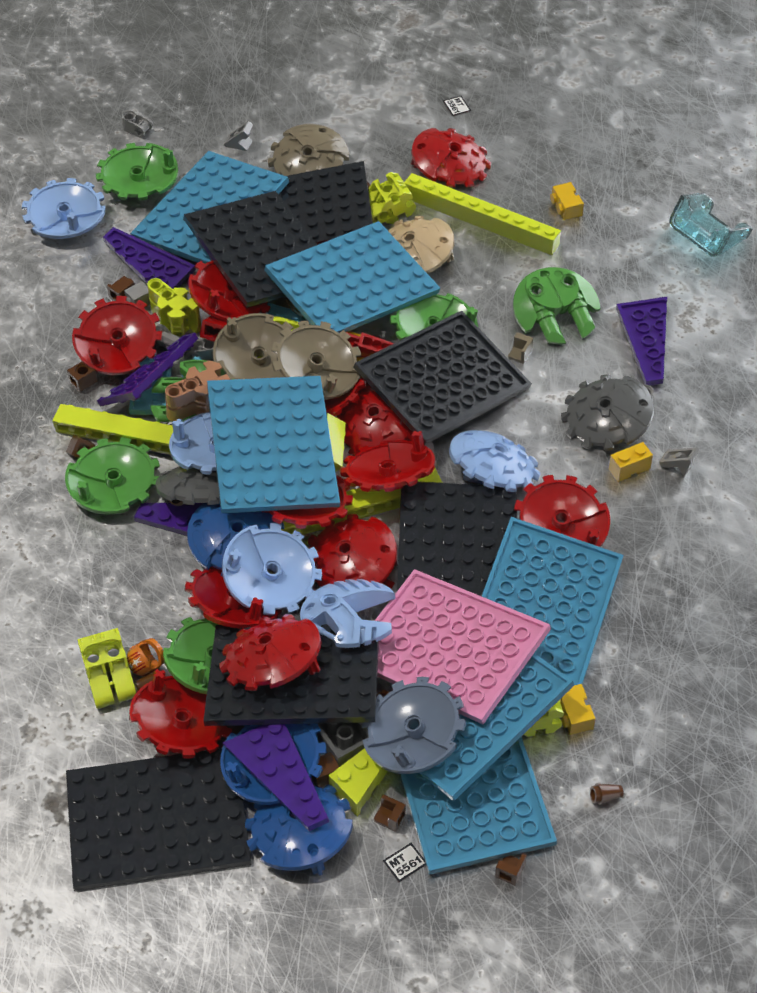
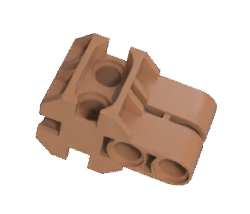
M213 361L204 362L203 365L207 370L199 372L195 366L188 369L186 379L166 387V416L170 421L182 420L194 414L210 412L207 381L230 380L227 374L221 376L222 366L220 363Z

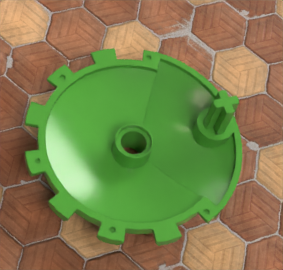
M135 143L126 144L127 148L121 150L114 148L108 152L110 156L106 160L100 159L97 167L101 168V173H96L97 182L104 183L102 189L105 193L113 192L121 200H126L127 197H138L139 200H146L148 195L156 192L159 194L165 193L173 186L178 177V163L173 155V151L152 143H146V146H136Z
M447 293L446 296L435 294L398 310L396 315L390 316V324L397 326L396 336L399 340H402L461 310L478 327L476 318L478 310L474 309V307H469L464 301L452 294Z
M123 437L120 438V442H108L107 438L97 441V446L89 450L86 447L80 449L77 452V455L80 457L75 464L69 462L65 472L66 488L74 502L88 511L99 514L124 513L129 511V505L139 500L144 503L149 499L150 494H148V491L152 486H156V480L159 477L155 476L154 470L160 468L157 458H150L147 453L151 449L145 444L138 447L130 444L131 439Z
M189 617L181 621L183 627L177 632L171 629L166 639L171 641L170 648L163 649V659L170 674L180 684L193 691L207 694L215 627L219 624L211 622L206 618L193 621Z

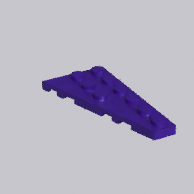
M115 227L103 236L104 242L146 284L153 278H159L172 289L179 288L190 277V274L196 271L195 265Z
M667 297L616 304L618 316L644 384L649 386L663 384Z
M191 333L180 337L167 347L168 351L156 355L153 358L154 362L149 365L144 364L124 379V384L112 388L109 391L111 393L109 396L100 397L96 400L100 407L139 399L143 391L152 387L153 381L161 378L165 370L173 367L174 361L184 356L183 353L194 346L193 343L199 339L196 333Z
M141 503L134 516V521L187 536L190 519L197 508L203 503H195L194 505L183 504L181 506H174L171 503Z
M285 724L262 725L223 742L224 747L282 805H285L308 831L330 822Z

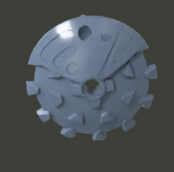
M417 677L416 683L404 685L403 680L391 685L394 690L384 698L379 694L376 699V722L362 723V728H368L369 738L364 739L363 744L370 758L383 769L400 774L426 771L448 758L456 748V743L453 741L457 732L464 731L466 726L465 719L459 718L458 711L464 707L460 696L453 699L448 693L452 688L450 685L441 681L437 686L428 683L429 677Z

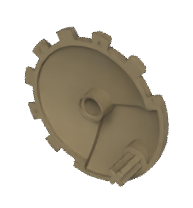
M303 124L283 132L284 138L279 143L273 142L271 150L274 151L273 158H268V166L274 167L276 173L284 176L343 165L344 161H349V150L344 139L334 130L317 124Z
M264 313L247 314L238 318L234 317L233 319L229 317L227 325L219 332L214 342L213 361L220 363L230 380L284 377L280 371L273 370L272 361H277V353L271 351L273 343L280 344L283 339L280 332L286 327L290 330L294 329V327L286 321L281 325L273 321V315Z
M309 321L298 322V328L291 331L286 327L280 332L283 339L280 344L274 342L271 351L277 353V361H272L274 371H280L284 377L321 376L324 400L342 396L356 385L360 374L353 367L357 362L356 357L361 356V352L358 346H351L348 342L351 336L344 330L338 333L330 329V323L321 321L320 326L309 325Z

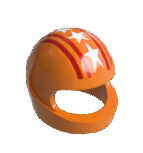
M149 638L132 646L127 652L129 669L137 675L147 676L164 664L161 645L155 639ZM149 645L156 651L158 661L153 657Z

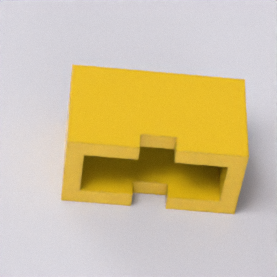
M571 182L552 186V194H550V200L555 204L557 212L562 216L563 220L583 216L584 203L579 195L574 194L576 189Z
M644 442L611 454L608 469L617 482L630 478L632 474H640L650 470L653 454Z
M582 684L574 685L560 699L564 712L561 721L563 727L568 729L570 735L593 730L596 718L592 708L584 702V700H587V696Z

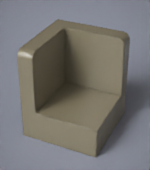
M517 332L514 336L513 348L508 354V359L524 364L532 352L533 338Z

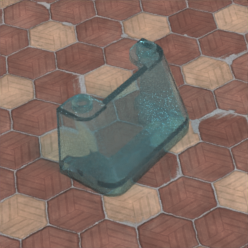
M706 193L681 195L670 216V226L707 255L718 257L750 236L753 228L747 223H739L732 229L711 214L714 203L712 198Z

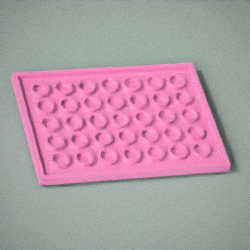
M414 569L396 592L395 599L390 600L375 619V621L389 622L392 627V633L379 641L377 677L393 684L403 680L404 685L416 683L417 677H429L428 683L437 686L443 681L452 687L448 691L451 697L455 699L460 696L464 707L458 710L459 714L484 724L545 639L551 627L548 623Z

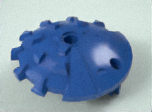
M220 501L219 504L215 505L203 503L194 512L188 524V546L191 554L202 567L209 570L212 566L222 571L225 550L233 537L239 533L235 532V530L242 531L253 525H257L259 530L270 529V523L276 522L273 521V515L270 513H262L261 511L221 513Z
M285 724L309 777L314 776L318 778L322 772V766L318 765L320 755L327 754L326 743H319L316 734L321 729L317 724ZM244 725L245 727L237 735L230 733L226 741L262 725ZM223 745L220 763L223 777L229 788L236 795L249 802L262 805L280 803Z
M329 784L324 788L314 786L330 822L311 831H308L285 805L281 803L272 805L255 803L254 809L257 811L254 817L246 819L245 828H247V831L251 830L253 837L247 840L248 847L251 852L258 849L263 854L260 861L269 867L287 871L311 868L313 874L318 873L321 876L323 875L322 871L325 870L324 862L331 859L343 848L352 832L353 820L346 819L345 811L351 809L348 800H339L334 795L337 790Z

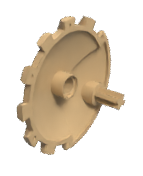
M415 216L414 220L394 222V227L388 230L427 274L439 268L446 261L449 263L451 260H454L453 248L455 240L450 226L439 218L424 220L423 216Z

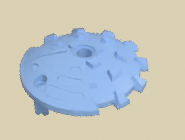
M67 178L66 182L58 183L55 180L46 182L47 186L42 189L34 188L29 193L32 197L29 201H23L22 209L27 210V214L22 215L24 223H31L34 226L32 228L33 232L40 236L52 239L73 238L92 230L103 219L106 209L105 206H100V202L104 200V195L102 192L96 193L93 190L95 186L90 182L85 184L76 183L77 179Z
M210 412L198 414L184 422H181V419L173 421V433L169 441L173 460L184 469H200L202 474L210 475L212 471H216Z
M481 430L465 431L456 435L450 444L449 454L453 463L460 464L465 469L462 473L470 479L475 477L483 481V485L494 489V486L505 488L507 492H517V488H525L529 483L533 484L532 479L538 481L540 477V472L535 469L538 466L537 460L532 456H528L523 446L520 444L514 445V442L500 434Z
M270 523V529L259 530L257 525H253L240 531L228 544L222 561L224 582L231 595L246 608H250L254 597L262 599L264 601L262 606L264 609L263 614L268 616L275 615V610L287 609L290 614L298 611L299 606L297 604L305 597L308 598L315 591L311 589L314 580L321 581L322 569L315 568L314 558L319 557L314 547L310 549L306 547L301 541L304 536L300 532L295 530L293 534L282 531V525ZM267 570H271L275 574H270Z

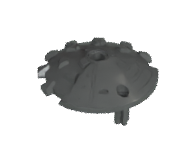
M605 374L601 375L598 381L592 383L584 381L580 383V390L574 396L568 395L565 399V404H568L567 412L561 413L562 423L568 422L570 429L566 431V434L571 440L574 437H578L583 441L581 446L591 449L593 445L603 446V451L615 450V444L625 441L629 445L639 439L651 424L654 406L649 391L638 380L629 376H624L622 380L611 379V375Z
M179 466L163 473L156 480V491L165 502L177 499L183 501V504L194 505L195 503L219 504L217 471H212L210 475L202 474L200 469L191 468L187 470Z

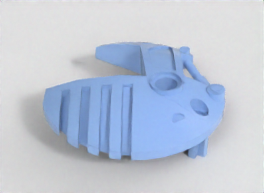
M348 579L345 582L337 581L334 584H327L317 589L308 596L301 607L300 619L311 620L316 625L320 635L335 641L336 647H360V644L365 643V646L370 645L373 640L378 642L392 633L391 623L362 620L356 612L395 599V593L386 585L375 581L369 582L364 579H357V581ZM327 624L337 635L335 636L326 631L321 625Z

